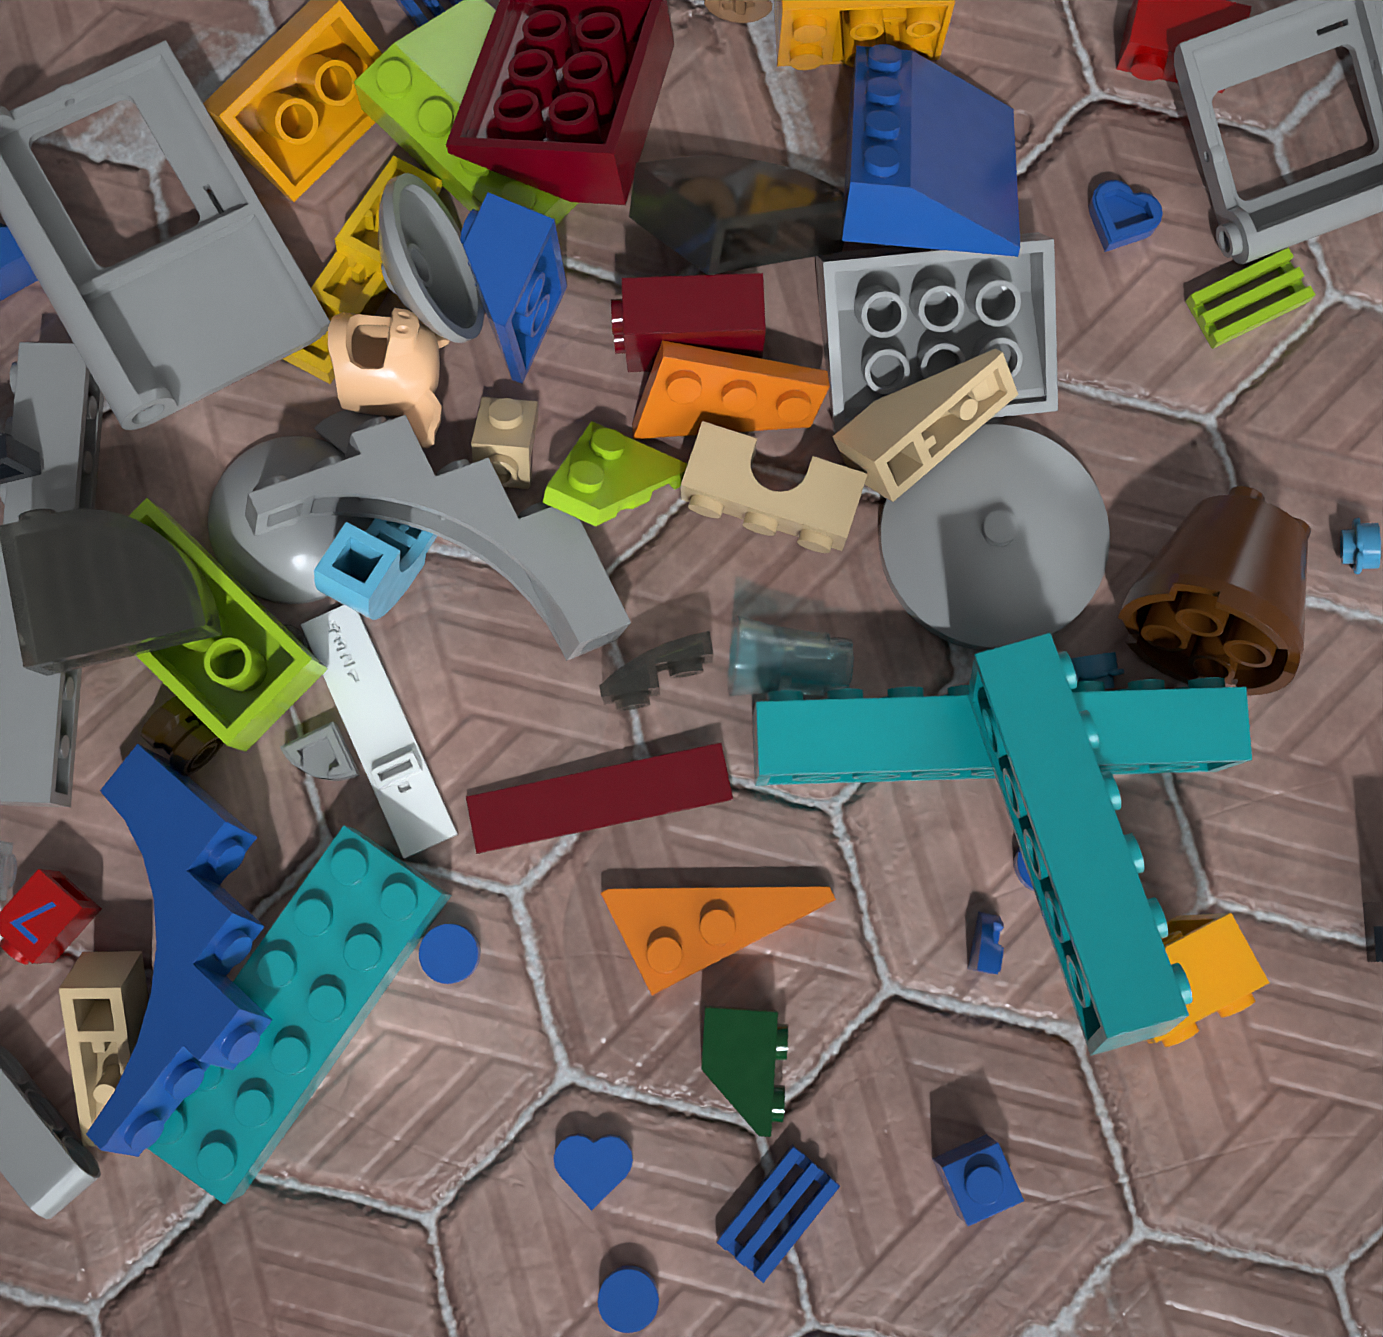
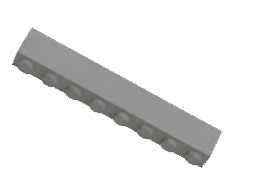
M19 342L18 361L13 362L10 368V386L15 395L13 416H9L6 421L5 433L12 435L15 440L40 453L41 475L0 484V497L5 505L3 527H0V805L71 807L87 607L62 581L92 552L104 395L75 344Z

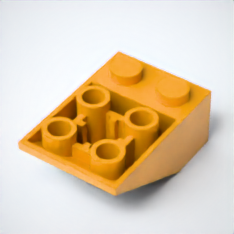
M774 0L777 67L791 66L797 70H811L820 65L846 64L854 68L856 45L873 47L879 44L892 45L902 50H912L928 60H940L955 0Z

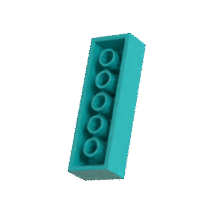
M1047 633L975 654L968 698L1091 1056L1169 1033L1189 1016L1186 1005L1192 1003L1193 997L1183 967L1180 963L1170 964L1161 938L1168 937V926L1162 907L1155 897L1147 899L1138 874L1144 872L1145 867L1139 844L1132 833L1123 834L1115 811L1121 809V797L1116 781L1110 771L1101 773L1093 749L1099 747V739L1093 718L1088 710L1079 712L1071 689L1077 688V678L1071 658L1066 651L1057 652L1051 633Z
M343 825L233 980L252 1001L273 1019L260 1035L257 1048L248 1058L239 1062L234 1070L210 1065L204 1072V1078L200 1086L191 1095L183 1099L165 1122L164 1130L160 1137L147 1149L224 1205L242 1196L452 895L359 830Z

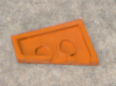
M662 340L632 422L633 439L698 435L702 421L735 432L811 427L830 387L828 371Z

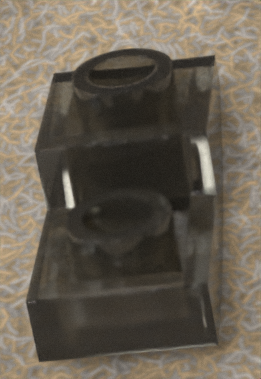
M710 631L688 635L667 642L626 663L599 685L604 705L615 703L616 711L644 708L651 705L649 697L661 695L657 672L668 671L670 678H684L703 673V664L713 663L714 653Z

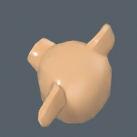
M394 308L391 317L346 312L333 316L328 326V349L341 407L362 414L397 417L406 415L421 448H430L435 444V435L441 423L442 406L434 394L439 382V349L448 345L450 340L434 333L413 312L406 309Z

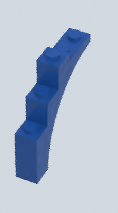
M137 744L101 788L100 792L125 820L143 856L154 899L156 952L152 988L137 1044L114 1093L86 1135L101 1151L139 1157L143 1150L157 1141L164 1130L165 1122L183 1099L191 1095L200 1086L207 1068L210 1065L234 1070L239 1062H242L254 1052L259 1044L260 1035L273 1019L227 977L231 969L243 961L249 954L253 941L265 926L220 885L228 874L240 866L245 853L258 837L189 776H183L170 765V760Z

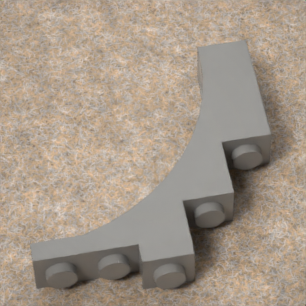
M406 415L389 421L385 417H376L360 424L351 433L345 460L341 456L328 457L314 464L308 473L287 479L285 475L273 476L258 483L253 488V492L248 493L245 517L254 536L307 517L344 515L370 517L402 523L433 533L459 545L485 561L509 580L531 603L548 626L566 661L616 641L631 623L580 519L542 502L526 508L517 517L489 458L471 464L467 459L457 460L441 468L437 472V476H435Z

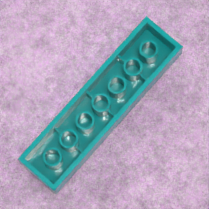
M1225 678L1192 679L1188 681V687L1165 689V680L1161 679L1128 682L1127 689L1105 691V684L1101 681L1077 682V688L1071 689L1079 712L1088 710L1096 726L1099 747L1093 749L1101 773L1110 771L1112 775L1218 772L1252 760L1247 687H1226ZM969 685L948 687V694L924 697V688L922 687L890 688L887 690V696L882 698H864L862 689H834L827 691V698L823 700H803L802 691L781 690L768 692L767 700L756 702L752 723L755 786L996 778L968 698Z

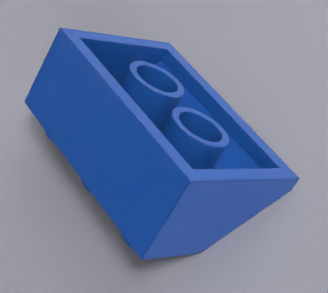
M488 192L480 210L472 209L468 214L461 231L460 241L463 244L468 265L471 268L484 311L513 381L523 384L566 291L565 271L555 219Z

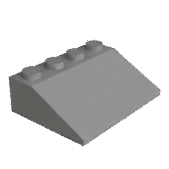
M1039 232L1020 234L1018 257L904 246L815 254L819 313L825 365L830 384L829 399L832 425L835 434L875 400L993 349L1003 352L1018 395L992 418L1058 411L1055 252L1053 238Z

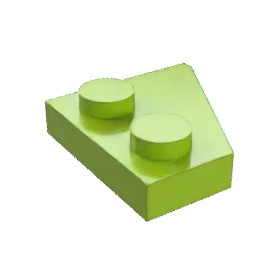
M591 421L546 486L542 503L593 526H597L615 518L621 510L634 509L649 502L652 492L667 484L674 490L681 487L688 464L624 436L614 429Z

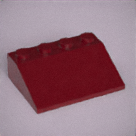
M500 0L447 139L446 148L448 153L569 202L626 206L674 48L667 0Z

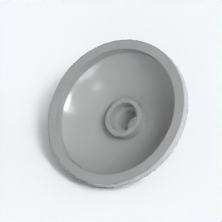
M404 173L387 182L379 204L378 243L384 280L389 289L398 295L405 307L413 312L434 333L455 343L467 342L480 334L484 321V308L475 286L471 268L468 265L463 244L460 241L461 232L448 209L431 187L419 177Z
M286 436L265 441L239 456L226 469L215 487L208 512V532L212 549L218 562L250 593L257 597L283 604H303L328 597L316 589L314 569L345 522L366 531L375 519L344 515L312 516L257 536L253 535L245 517L248 493L253 492V488L258 483L270 477L285 475L287 479L308 473L314 464L328 457L341 456L345 460V454L331 443L304 436Z

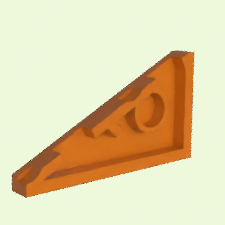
M830 887L607 889L601 892L651 995L670 987L836 900Z

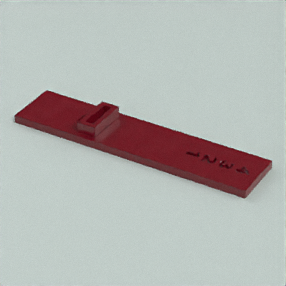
M722 743L466 796L476 854L734 800Z

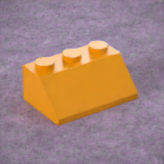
M310 0L221 85L203 105L219 132L231 146L290 201L295 202L376 123L361 109L354 81L382 53L341 0Z

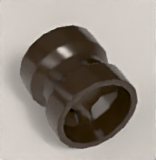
M177 696L159 707L150 716L141 730V737L154 749H163L170 755V765L183 776H190L200 770L217 754L224 744L200 719H197V716Z

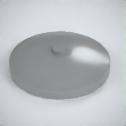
M1003 424L982 425L894 502L886 498L879 524V552L883 571L892 592L906 612L917 623L939 638L958 646L981 651L991 650L1047 633H1051L1052 636L1067 626L1083 611L1097 591L1105 573L1110 547V529L1103 499L1096 484L1082 464L1066 449L1049 438L1031 430Z

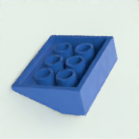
M879 44L873 47L856 45L848 108L842 241L1018 257L1020 251L1014 109L912 50H902L888 44Z

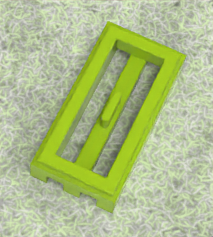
M1289 247L1188 297L1185 302L1212 349L1310 302L1316 294L1311 285L1305 287L1302 282V278L1305 275L1300 266L1297 268L1293 267L1291 260L1294 256ZM1277 270L1280 276L1207 311L1204 305ZM1286 287L1291 293L1290 296L1220 330H1217L1214 322Z

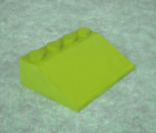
M463 0L393 43L354 81L361 109L429 174L442 180V186L469 211L472 209L479 211L489 192L555 219V225H557L578 204L566 201L451 155L447 151V139L496 12L485 0Z

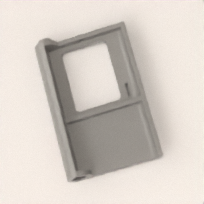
M1296 0L1182 42L1176 47L1174 53L1176 77L1219 224L1216 229L1217 243L1225 257H1232L1235 262L1243 265L1383 212V0ZM1340 21H1342L1343 27H1340ZM1339 46L1346 47L1352 57L1374 141L1371 153L1253 199L1242 200L1236 191L1212 106L1213 96L1220 90Z
M166 40L73 83L62 85L55 91L11 111L0 106V214L123 429L135 430L153 424L309 346L326 334L330 324L329 318ZM129 100L139 110L197 210L200 221L194 227L113 266L101 267L94 261L32 153L31 146L36 139L114 103Z

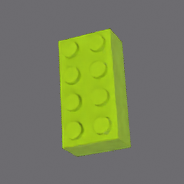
M148 498L62 581L227 746L247 752L328 669L169 513Z

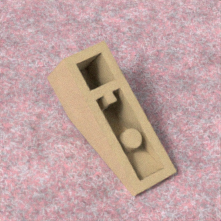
M993 349L875 400L832 437L846 466L867 473L865 485L894 502L1018 395L1003 352Z
M142 951L82 952L59 987L83 1147L96 1146L86 1133L114 1093L138 1041L149 1002Z

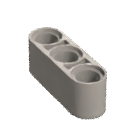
M0 1045V1172L32 1211L45 1219H51L100 1177V1168L90 1151L83 1147L82 1141L19 1061Z

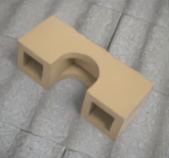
M702 421L681 482V500L689 502V509L710 518H720L722 513L743 519L744 527L759 534L774 536L776 531H781L798 537L797 543L815 552L830 553L831 548L843 550L868 475L867 473L812 456L807 474L798 486L788 491H772L760 485L751 470L756 453L757 438Z

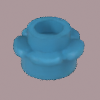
M1354 518L1352 529L1341 530L1340 532L1341 564H1352L1355 574H1360L1362 569H1379L1381 536L1379 523H1360V518Z
M1116 652L1071 658L1078 682L1101 681L1104 682L1105 689L1114 688L1113 676L1123 675L1125 672L1124 669H1118Z

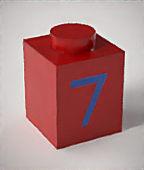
M38 869L0 911V935L3 937L0 941V947L10 957L24 965H28L30 962L32 964L55 963L102 908L60 871Z

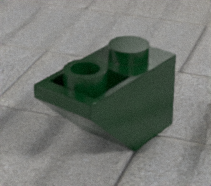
M705 1005L701 1070L759 1137H771L772 1122H783L785 1085H774L775 1060L786 1061L788 1024L778 1023V1012L776 1010Z

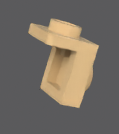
M481 398L471 442L472 459L474 463L489 458L503 487L528 489L531 485V455L538 423V401L515 400L511 398Z

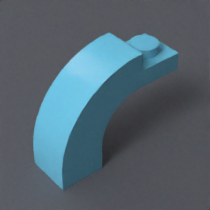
M376 518L366 531L345 522L314 569L315 587L321 593L364 616L377 620L391 610L410 587L424 566L426 553L437 538V535L402 523Z

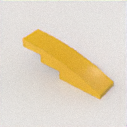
M393 155L335 237L337 251L311 287L330 322L333 316L342 312L374 316L390 290L382 274V259L378 243L379 204L387 182L404 173L413 174L430 186L438 196L442 189V180ZM328 331L314 343L283 358V360L328 384H331L335 378L328 349Z

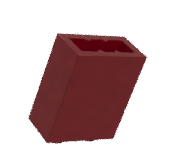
M763 273L622 278V299H611L612 334L614 335L615 354H626L628 372H651L662 340L762 359L766 332Z

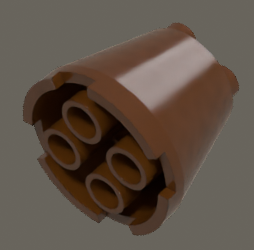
M1246 486L1233 487L1228 495H1218L1202 500L1192 509L1128 591L1118 619L1123 620L1129 632L1126 644L1146 663L1188 684L1189 680L1198 679V677L1225 678V684L1247 687V696L1268 694L1286 687L1296 675L1304 650L1310 526L1305 521L1292 517L1282 509L1265 502L1261 492Z

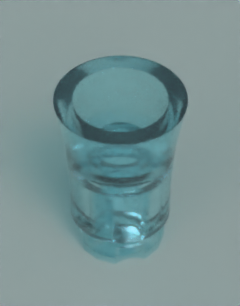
M737 615L730 642L727 680L728 695L741 696L767 694L768 692L781 690L802 691L803 695L823 697L829 690L849 688L854 664L853 641L849 638L831 637L829 633L776 626Z

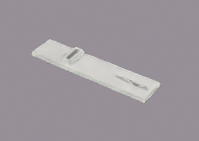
M342 605L302 623L301 627L314 656L328 668L323 677L403 858L411 857L458 835L360 613L346 605Z

